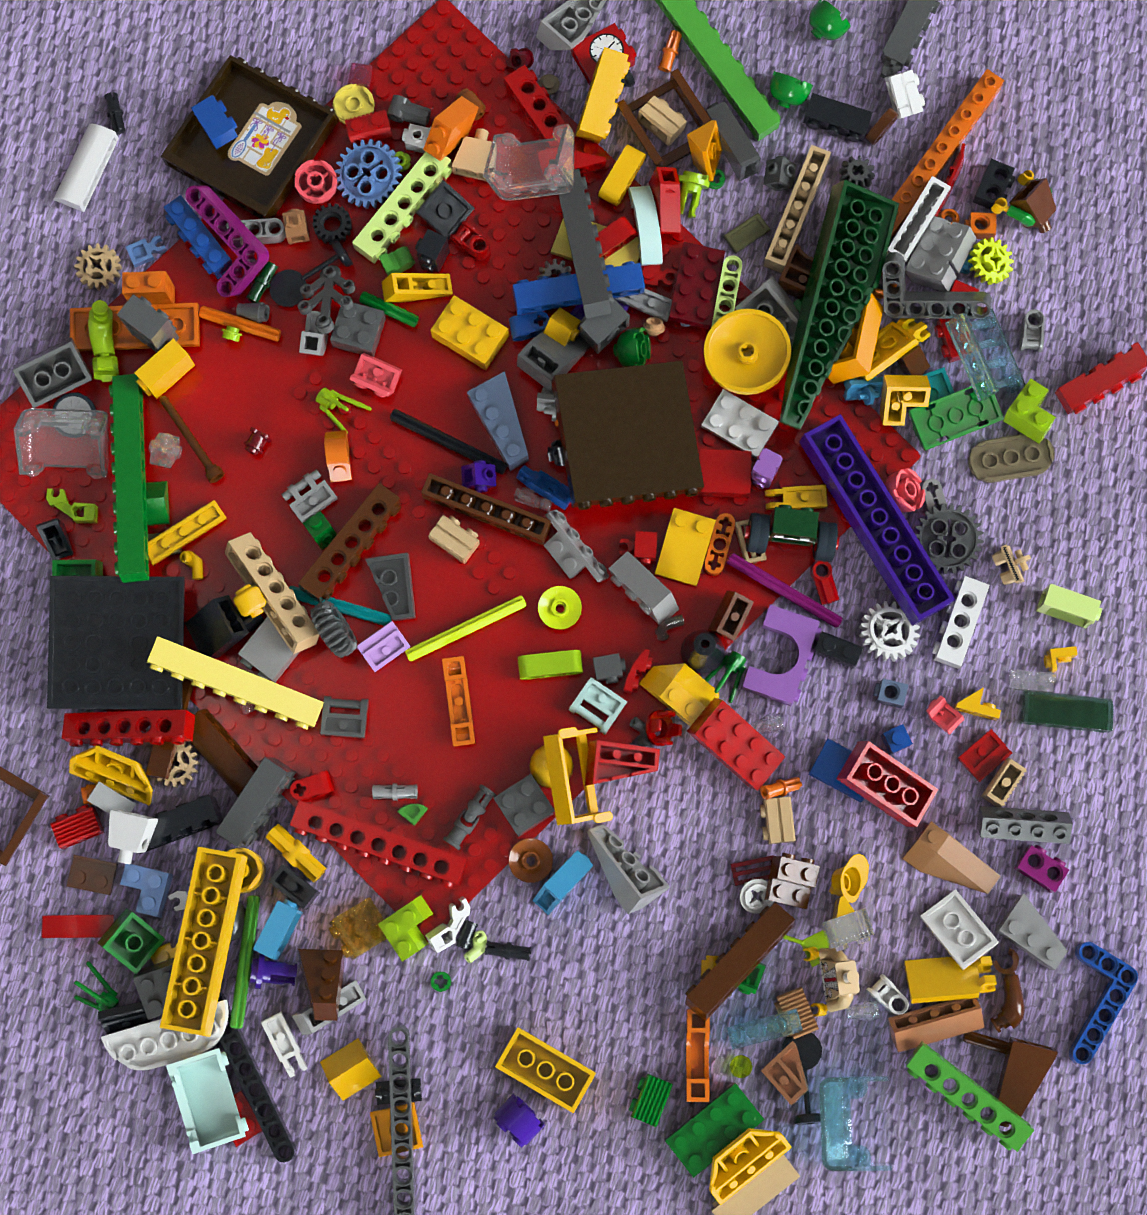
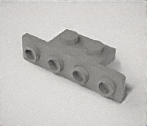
M552 510L545 514L558 532L544 546L570 579L574 578L586 567L597 582L606 580L609 575L606 572L605 566L596 560L591 548L585 545L580 539L579 533L570 527L565 515L558 510Z

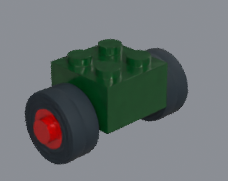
M779 505L774 508L770 515L751 513L748 525H745L744 530L746 551L763 554L767 549L768 541L803 546L813 544L814 560L832 562L835 551L839 547L837 524L823 521L818 522L819 512H813L812 508L807 507L796 510L792 509L790 505Z

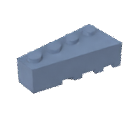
M504 371L469 390L467 395L507 467L512 471L528 462L529 457Z

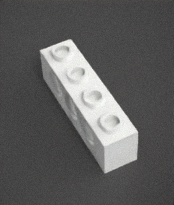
M964 576L961 581L956 582L953 593H956L955 601L947 607L948 620L947 622H942L939 633L942 634L940 642H935L932 653L935 654V661L957 669L962 666L990 586L989 584ZM962 597H968L971 600L972 604L970 607L962 604ZM955 617H961L964 620L965 624L963 627H958L955 624ZM947 638H955L957 640V647L949 646Z

